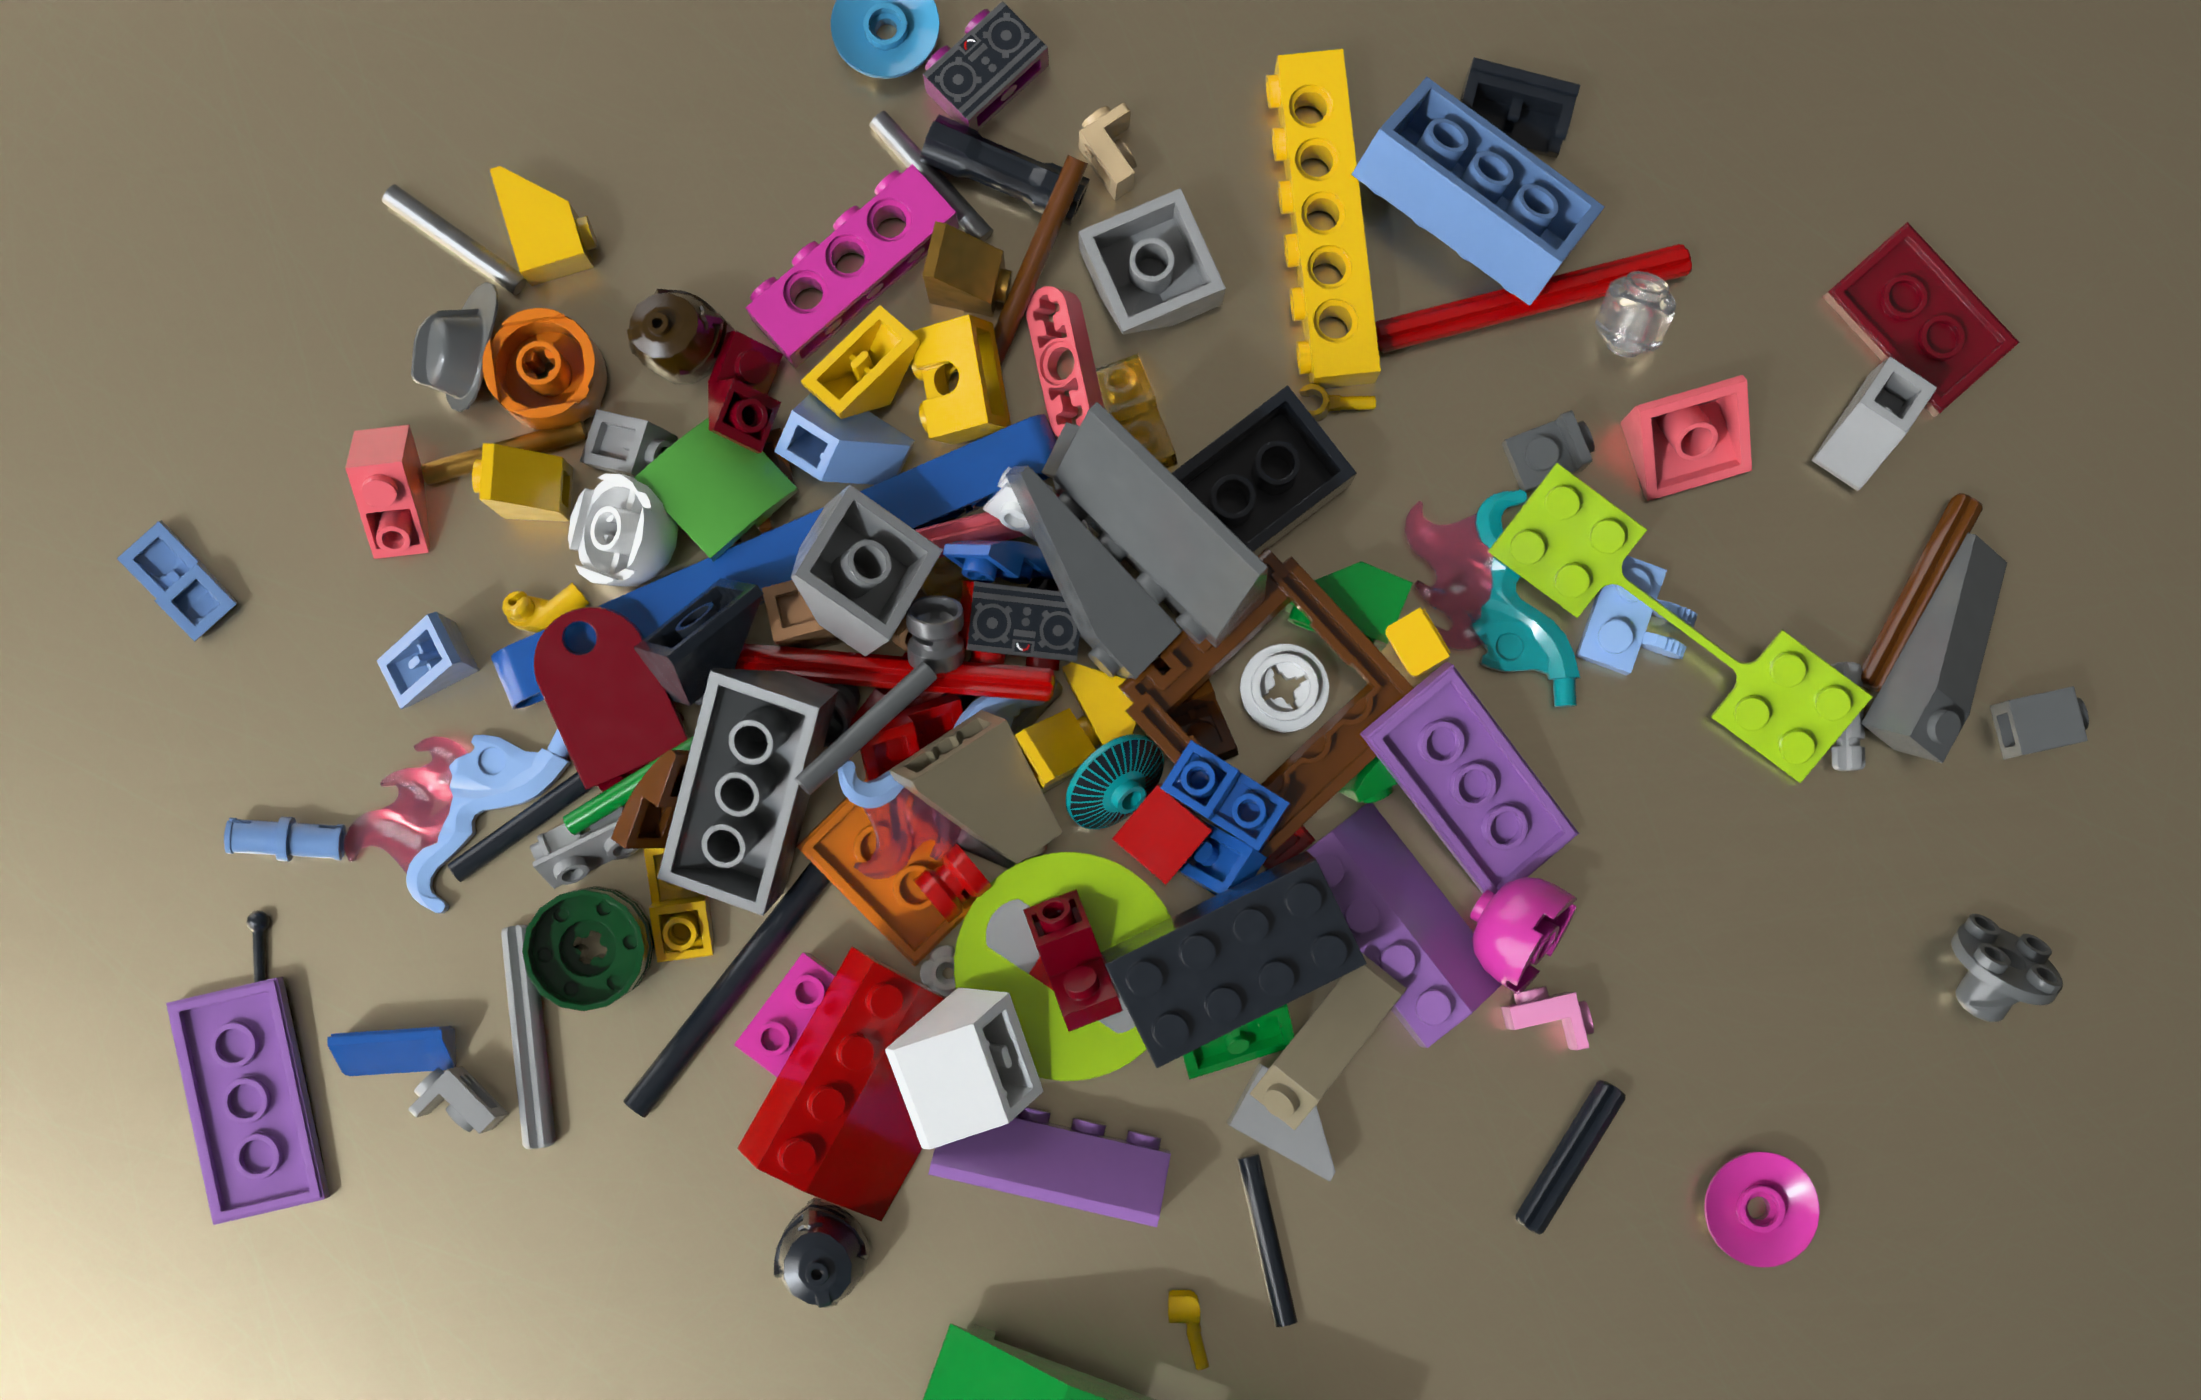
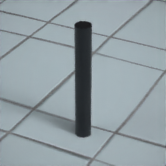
M576 772L448 864L450 871L459 882L464 881L594 787L585 790L580 776Z
M1259 1154L1237 1158L1275 1326H1289L1298 1321Z

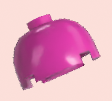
M1530 877L1510 881L1496 894L1486 890L1475 904L1470 918L1477 922L1472 938L1474 954L1484 970L1496 981L1516 994L1524 991L1540 972L1531 964L1537 965L1545 954L1551 957L1561 941L1575 913L1576 905L1573 903L1577 898L1553 883L1541 878Z

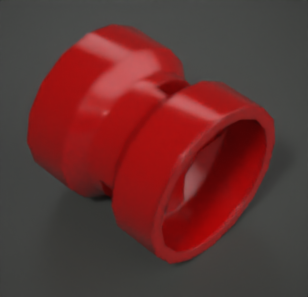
M955 844L944 854V864L941 867L938 866L934 870L925 869L913 880L948 923H951L963 912V904L967 902V898L970 896L980 897L992 887L990 882L958 844Z

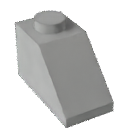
M1259 1063L1227 1121L1228 1125L1322 1178L1331 1181L1336 1171L1317 1106L1312 1109L1296 1130H1293L1280 1118L1271 1114L1263 1104L1250 1095V1092L1269 1069Z

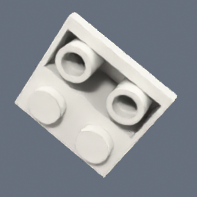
M958 987L885 1049L921 1148L933 1149L1008 1124L1044 1092L1008 992Z

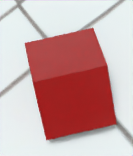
M1161 782L1146 797L1112 840L1167 885L1213 828L1189 809L1187 805L1160 789L1163 784Z

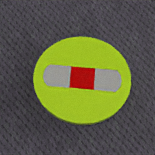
M1058 852L1033 857L1014 865L996 877L990 883L992 887L973 902L960 928L954 956L956 989L959 987L1008 992L1010 994L1038 1077L1056 1081L1092 1079L1116 1071L1144 1053L1147 1048L1112 978L1111 981L1123 1011L1070 1032L1068 1031L1023 909L1077 889L1100 952H1103L1171 918L1154 890L1140 877L1122 865L1103 857L1078 852Z

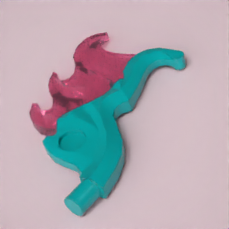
M1516 490L1493 494L1482 503L1476 514L1449 525L1433 524L1423 518V503L1418 501L1410 509L1405 519V536L1413 552L1427 561L1434 570L1436 582L1430 587L1417 580L1414 586L1422 600L1432 608L1443 612L1451 620L1452 627L1448 631L1435 625L1447 647L1456 651H1466L1484 646L1487 652L1481 656L1480 664L1489 669L1500 672L1534 670L1546 674L1548 680H1553L1554 707L1577 706L1575 679H1579L1580 674L1574 651L1567 636L1551 618L1519 597L1516 592V584L1521 576L1488 553V550L1503 532L1501 520L1503 512L1509 507L1523 505L1527 500L1526 492Z

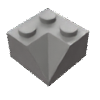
M1181 188L1078 231L1079 251L1101 300L1122 334L1174 326L1223 305L1225 285Z
M849 484L825 505L799 547L791 579L818 624L862 655L867 656L891 639L943 550Z

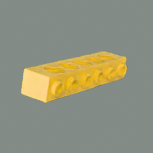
M1343 49L1278 55L1274 75H1266V93L1269 109L1278 108L1280 127L1272 128V146L1274 160L1284 161L1286 180L1278 181V199L1281 214H1290L1292 234H1284V251L1287 268L1296 267L1298 287L1290 288V304L1293 321L1302 320L1304 341L1296 342L1298 371L1300 375L1308 374L1309 384H1318L1323 388L1372 384L1376 382L1381 368L1359 180L1351 175L1357 166L1344 51ZM1302 106H1312L1320 111L1323 119L1317 123H1305L1296 116L1295 110ZM1309 158H1317L1328 166L1329 172L1321 177H1313L1302 169L1301 163ZM1314 211L1327 212L1333 217L1335 226L1329 230L1315 229L1309 224L1307 216ZM1320 264H1331L1339 270L1342 279L1334 284H1324L1315 277L1313 268ZM1326 317H1337L1346 324L1348 333L1341 338H1330L1321 331L1319 322Z

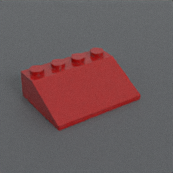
M852 946L828 987L822 1002L815 1010L737 1149L756 1169L815 1197L882 1221L922 1150L885 1049L946 997Z

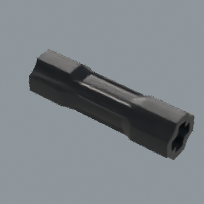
M940 114L933 121L920 153L921 162L956 177L970 178L1027 203L1034 211L1041 214L1045 210L1062 170L1061 166L1054 163H1042L986 139L977 130ZM1082 177L1063 223L1071 226L1082 204L1089 185V178Z

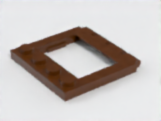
M1266 548L1257 556L1268 567L1264 601L1217 648L1206 638L1198 644L1181 628L1182 632L1159 655L1160 659L1170 668L1164 675L1150 664L1136 679L1127 678L1118 688L1133 703L1125 712L1161 751L1176 764L1190 740L1203 748L1204 746L1192 734L1188 737L1169 715L1291 601L1311 622L1309 625L1347 666L1351 665L1368 683L1260 784L1291 804L1288 812L1261 852L1268 858L1376 757V754L1360 733L1414 689V687L1292 556L1282 563L1272 551Z

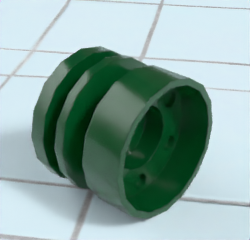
M600 886L559 894L540 907L526 928L522 948L527 976L540 995L559 1007L578 1011L607 1007L639 986L652 966L655 951L651 920L640 904L620 890ZM598 932L601 934L600 944L607 948V952L601 953L591 960L587 957L589 948L581 944L582 938H588Z

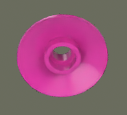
M1762 1151L1745 1153L1725 1163L1712 1178L1706 1192L1704 1204L1707 1227L1716 1244L1733 1259L1754 1267L1782 1265L1800 1255L1812 1241L1818 1227L1820 1215L1816 1189L1804 1170L1784 1156ZM1755 1197H1761L1766 1205L1765 1212L1758 1218L1751 1217L1748 1212V1204Z

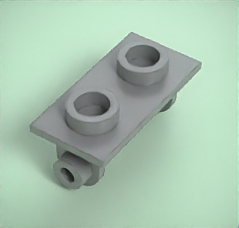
M625 805L589 827L590 831L584 834L580 832L577 835H573L566 828L565 824H562L546 833L538 835V842L530 845V850L536 860L532 862L533 867L555 889L561 885L573 884L582 880L589 871L612 860L624 859L633 855L638 849H625L611 839Z

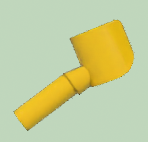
M1318 384L1305 385L1299 391L1301 396L1309 397L1316 395L1323 399L1320 408L1314 411L1308 410L1316 422L1327 417L1330 411L1369 410L1376 408L1375 396L1328 395L1326 390Z
M1170 1290L1168 1292V1322L1186 1323V1334L1195 1369H1206L1209 1367V1362L1201 1335V1311L1198 1295L1191 1290Z

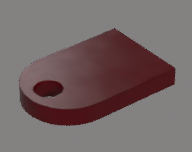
M595 606L577 608L555 619L544 630L534 654V673L537 684L585 790L647 764L689 739L672 698L634 649L637 644L645 639L638 627L617 611ZM583 621L590 624L595 630L597 640L590 652L584 654L576 653L567 646L565 632L571 623Z

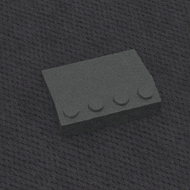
M1096 402L1088 410L1053 478L1055 490L1060 495L1058 498L1081 522L1085 520L1100 534L1097 537L1098 541L1119 563L1125 559L1140 574L1135 580L1157 604L1166 599L1181 614L1175 620L1188 636L1198 644L1206 638L1217 648L1264 601L1268 567L1104 407Z

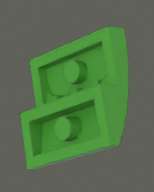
M709 417L682 436L634 477L638 482L647 485L663 503L664 510L713 562L754 524L758 528L798 491V488L763 451L757 454L709 431Z

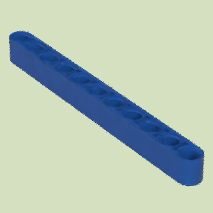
M1045 414L1032 416L860 492L914 530L955 520L984 507L1001 489L998 487V482L1008 467L1029 466L1043 481L1050 478L1042 473V470L1057 439ZM823 508L729 548L714 562L710 558L704 559L597 607L608 608L626 616L646 638L720 578L757 584L761 591L764 587L792 580L791 575L799 547ZM764 596L762 597L759 605L765 603ZM576 621L571 623L566 629L565 642L572 651L580 654L588 653L596 644V632L590 624ZM544 630L510 644L491 656L512 709L524 708L544 700L534 673L535 649Z

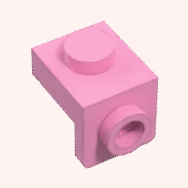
M1547 986L1524 990L1519 994L1513 993L1516 1004L1501 1007L1506 1029L1517 1030L1561 1019L1569 1049L1578 1051L1589 1048L1587 1035L1594 1033L1593 1020L1588 1004L1585 1000L1578 1002L1576 992H1563L1549 996Z

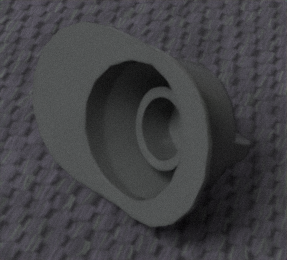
M485 282L479 285L468 297L462 310H441L426 317L418 327L414 338L411 366L413 381L446 393L449 405L458 412H463L470 408L477 397L482 383L483 353L491 338L498 311V291L494 284Z

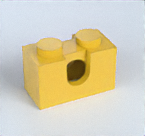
M968 314L911 331L920 341L910 365L916 378L924 381L927 400L920 403L919 416L929 439L955 445L988 436L1011 425L992 322ZM958 372V385L950 393L949 379L953 373Z

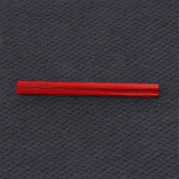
M1677 244L1555 275L1530 306L1516 295L1501 289L1375 322L1378 349L1380 352L1386 353L1687 276L1692 271L1690 252L1684 245Z
M746 643L735 669L785 671L818 683L890 689L896 686L914 669L909 664L908 657L880 654L864 656L856 652ZM964 661L955 670L936 674L937 679L924 691L1047 702L1051 700L1054 694L1055 674L1050 668Z

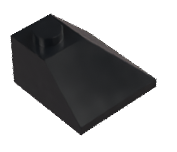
M720 578L637 644L634 649L673 701L691 706L693 703L701 705L710 671L713 668L735 669L764 593L757 584Z

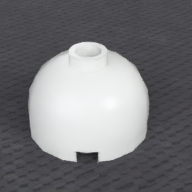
M605 473L598 477V479L604 481L599 483L594 490L585 488L577 499L570 517L569 548L579 552V559L583 566H575L579 574L591 583L622 587L638 586L658 576L669 564L676 548L678 525L664 510L663 503L647 485L638 482L632 476Z

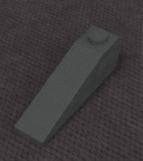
M1029 466L1013 467L1006 474V477L1081 637L1092 648L1088 653L1089 658L1102 672L1111 678L1117 674L1120 677L1136 679L1182 632L1181 628Z
M1967 533L1861 723L1893 750L1940 763L1944 762L1970 715L2007 562L1976 534Z

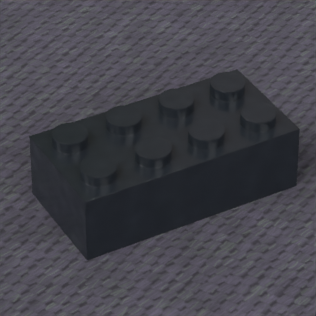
M1287 385L1181 465L1172 474L1258 556L1266 548H1269L1349 487L1357 472ZM1166 599L1163 600L1176 618L1181 615Z
M1307 850L1101 952L1104 964L1156 1068L1367 964L1317 860Z

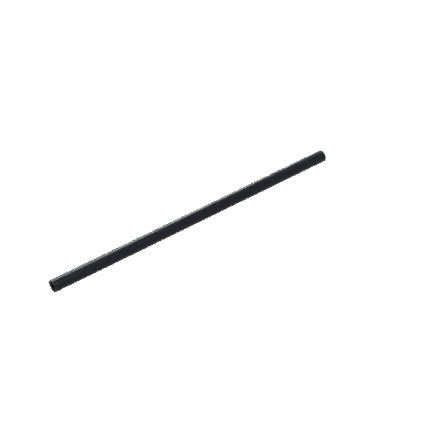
M1033 578L1026 587L1059 591L1054 579ZM944 693L942 697L949 695L950 693ZM955 694L961 700L963 712L976 697L974 695ZM812 862L801 873L625 1097L623 1102L635 1113L646 1118L831 882Z

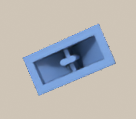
M438 612L427 614L376 660L400 709L410 707L480 671L456 622Z

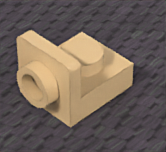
M1125 102L1112 110L1109 106L1099 108L1082 123L1083 129L1079 131V150L1114 200L1119 199L1133 189L1135 175L1133 169L1137 167L1136 161L1127 145L1121 139H1117L1114 142L1112 140L1130 126L1131 111Z

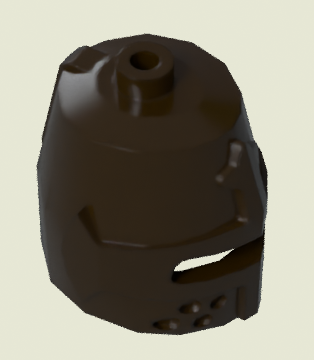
M657 289L653 295L637 304L630 318L627 334L632 354L637 356L644 366L674 384H693L711 375L727 332L735 331V329L710 304L700 297L682 290Z

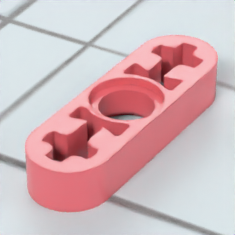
M1045 286L1038 289L1032 295L1026 309V318L1050 427L1054 434L1059 437L1065 423L1072 424V418L1078 414V407L1083 410V415L1076 419V425L1080 426L1088 410L1096 402L1104 407L1081 302L1070 291ZM1055 303L1059 304L1060 311L1053 315V322H1050L1049 315L1055 312ZM1061 333L1067 334V337L1062 338ZM1070 350L1074 356V368L1072 373L1062 380L1057 372V362L1063 352ZM1069 391L1070 396H1065L1064 392Z

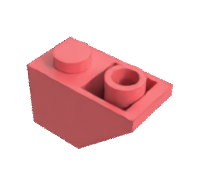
M410 424L354 431L345 469L373 558L379 559L429 553L430 541L424 477Z

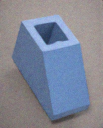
M810 393L791 411L774 452L820 481L876 485L900 474L915 440L869 411L841 419L816 396Z

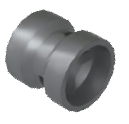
M939 595L924 596L914 600L906 612V625L908 631L913 634V637L909 639L907 644L909 664L915 668L921 662H924L935 674L947 673L957 669L963 664L965 659L964 641L958 635V632L962 630L964 625L961 603L956 599Z

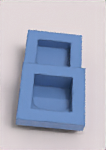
M162 520L158 521L117 558L156 598L154 601L194 642L237 604L235 599Z

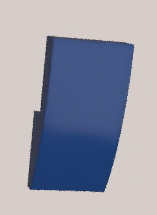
M964 540L947 543L944 546L943 555L962 568L961 573L963 576L977 582L993 583L995 577H1001L1006 581L1017 584H1028L1031 578L1054 579L1040 548L1036 545L1017 541Z
M1190 740L1160 787L1163 791L1260 853L1291 807L1289 802L1192 740Z

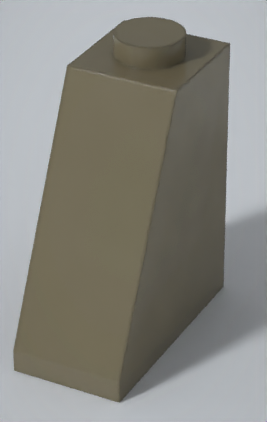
M980 710L889 770L894 780L993 852L1017 864L1021 861L1040 856L1047 849L1048 843L1063 833L1007 720L984 710Z
M1363 953L1362 955L1367 964L1342 976L1250 1092V1095L1263 1104L1271 1114L1280 1118L1293 1130L1297 1129L1407 989Z

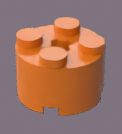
M548 308L526 309L508 317L501 324L502 327L493 339H489L483 353L482 367L484 379L489 391L496 400L521 424L536 430L560 429L573 425L580 420L583 422L587 418L593 417L596 409L599 410L601 406V400L607 384V370L599 348L586 331L571 318ZM551 362L555 368L548 372V377L540 379L537 375L545 372V363Z

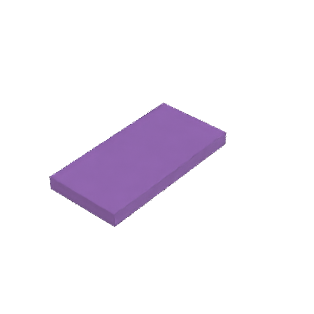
M1449 662L1443 663L1360 733L1482 894L1486 890L1496 894L1506 883L1528 877L1579 834L1454 665Z
M283 976L166 1003L213 1225L320 1201L330 1197Z

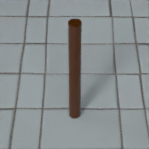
M1070 155L1065 160L994 327L1001 367L1088 166V163Z

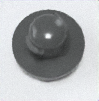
M1971 914L1967 921L1958 928L1952 938L1951 944L1955 955L1968 969L1956 989L1957 1000L1967 1012L1981 1020L1999 1022L2005 1018L2013 1004L2018 1002L2032 1005L2050 1004L2062 990L2063 980L2058 970L2048 960L2052 954L2051 948L2034 935L2022 934L2018 937L1999 928L1995 922L1983 915Z

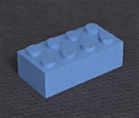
M1428 77L1422 81L1379 128L1351 174L1368 186L1374 194L1387 200L1410 217L1419 227L1429 231L1455 250L1460 257L1474 264L1501 284L1506 291L1516 295L1529 306L1571 254L1605 207Z

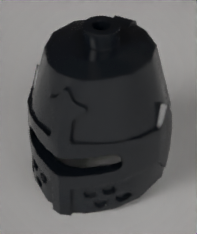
M813 1198L791 1219L785 1228L776 1248L774 1276L781 1278L787 1291L807 1304L817 1305L819 1308L836 1306L840 1300L851 1294L863 1276L867 1259H869V1243L858 1221L846 1210L828 1202H821V1199Z

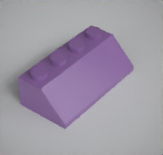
M1366 803L1307 849L1317 860L1360 951L1407 988L1391 1010L1420 1047L1428 1048L1471 1015L1502 985L1484 970L1474 954L1473 931L1373 803Z
M1028 1106L1008 1124L936 1147L934 1150L929 1175L1153 1227L1158 1226L1171 1156L1169 1150L1160 1148L1162 1139L1160 1137L1128 1131L1126 1140L1104 1135L1106 1125L1079 1118H1073L1071 1127L1049 1122L1051 1112Z

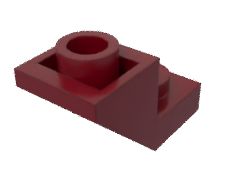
M737 330L727 332L708 380L709 431L752 452L762 453L781 405L780 401L768 396V392L783 357L782 353Z
M1077 889L1023 909L1068 1031L1070 1032L1122 1012L1123 1009L1104 964Z

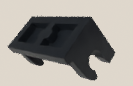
M1474 57L1465 78L1460 101L1528 151L1557 158L1563 140L1565 141L1580 84Z

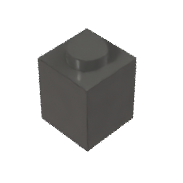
M2074 686L2012 699L1990 706L2003 760L2088 741L2085 731L2089 726L2088 711L2083 700L2076 696Z

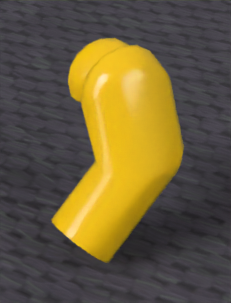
M572 582L551 600L527 596L524 591H514L504 599L502 610L507 616L508 622L517 629L538 633L545 630L561 615L577 608L586 607L590 602Z

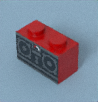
M963 581L961 605L963 607L964 625L962 630L958 632V635L963 638L965 650H972L971 661L1004 665L1005 654L1026 656L1025 666L1050 668L1055 671H1059L1060 660L1077 662L1080 632L1061 592Z

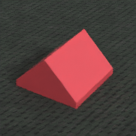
M1743 375L1637 405L1620 422L1643 495L1647 501L1752 471L1747 379Z

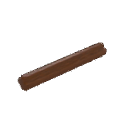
M1959 493L1951 498L1862 666L1861 681L1863 687L1879 693L1967 533L1971 532L1983 510L1982 504L1975 498L1963 493Z

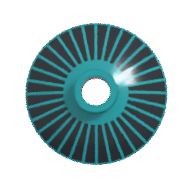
M1138 734L1116 738L1098 748L1080 765L1070 781L1066 793V809L1070 817L1084 828L1101 829L1117 824L1132 815L1160 781L1164 767V757L1161 749L1149 737Z

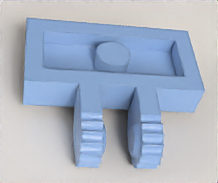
M1626 556L1622 563L1623 575L1657 600L1667 570ZM1610 584L1601 588L1596 594L1575 657L1627 676L1632 672L1640 647L1669 658L1683 659L1687 646H1684V644L1674 638L1646 632L1651 615L1663 620L1666 619L1623 587ZM1657 600L1694 627L1698 615L1696 612L1669 601Z

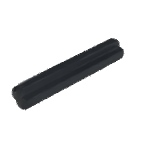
M1600 1080L1596 1083L1516 1213V1220L1519 1224L1535 1234L1540 1235L1545 1232L1624 1103L1626 1095L1623 1091L1607 1081Z

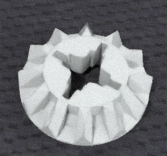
M1276 644L1262 649L1247 663L1241 677L1240 693L1244 709L1259 726L1280 733L1304 729L1320 716L1328 700L1329 681L1322 663L1310 651L1293 644ZM1273 667H1275L1278 674H1282L1286 681L1305 677L1306 680L1301 682L1299 687L1293 692L1295 699L1293 703L1296 710L1293 711L1290 703L1287 704L1282 697L1274 700L1270 698L1264 701L1263 697L1268 695L1269 691L1275 686Z

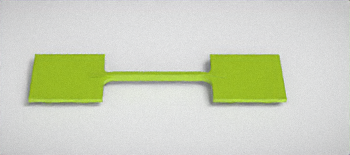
M1556 463L1494 542L1488 553L1576 618L1580 616L1604 586L1615 584L1626 589L1735 671L1737 680L1734 688L1714 711L1711 718L1801 783L1873 696L1783 629L1755 661L1743 663L1736 660L1623 575L1622 563L1645 534L1647 528L1562 465Z

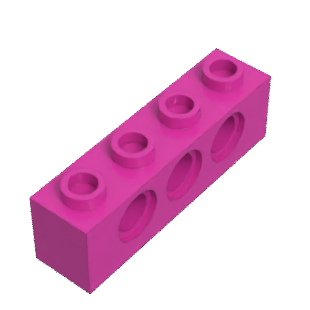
M913 164L903 173L895 170L888 174L875 188V197L861 209L858 206H853L846 210L834 223L833 229L835 231L820 244L813 241L804 246L794 256L791 262L793 267L778 280L775 277L765 280L751 294L750 300L752 302L745 308L752 321L795 369L927 256L935 221L946 223L957 229L959 228L956 211ZM888 218H899L906 223L902 233L895 237H884L877 232V228L882 221ZM847 253H857L864 257V263L861 268L853 273L838 271L836 269L837 261ZM814 288L823 293L820 303L812 309H800L795 306L797 295L805 289Z

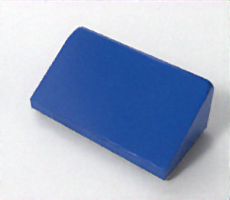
M452 1026L331 1034V1037H327L328 1047L341 1072L346 1076L434 1071L439 1067L442 1070L456 1067L457 1064L455 1028L452 1029Z

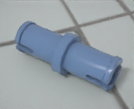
M281 816L278 822L242 820L230 817L226 823L224 833V848L227 854L275 855L278 861L290 862L293 856L330 858L341 861L345 855L347 842L346 826L344 824L296 823L294 817Z

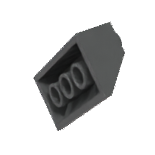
M713 668L710 671L657 879L764 916L784 893L810 795L800 787L794 778L822 753L838 689L785 671Z

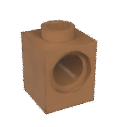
M793 580L762 588L773 640L777 645L810 648L840 640L818 624Z

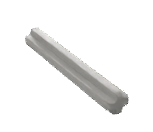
M516 925L502 929L501 938L522 1144L526 1149H538L552 1146L556 1141L541 995L527 976L522 954L528 925Z

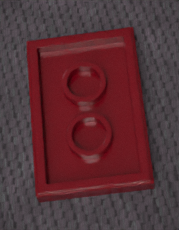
M1908 222L1823 296L1827 303L1882 362L1892 357L1937 387L1924 407L1933 417L1940 414L2020 343Z

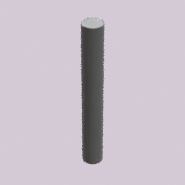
M924 662L917 665L794 778L800 787L809 795L818 789L937 679L933 670Z

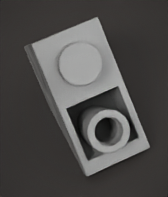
M1892 357L1887 358L1869 373L1811 461L1856 491L1860 490L1907 434L1937 387Z

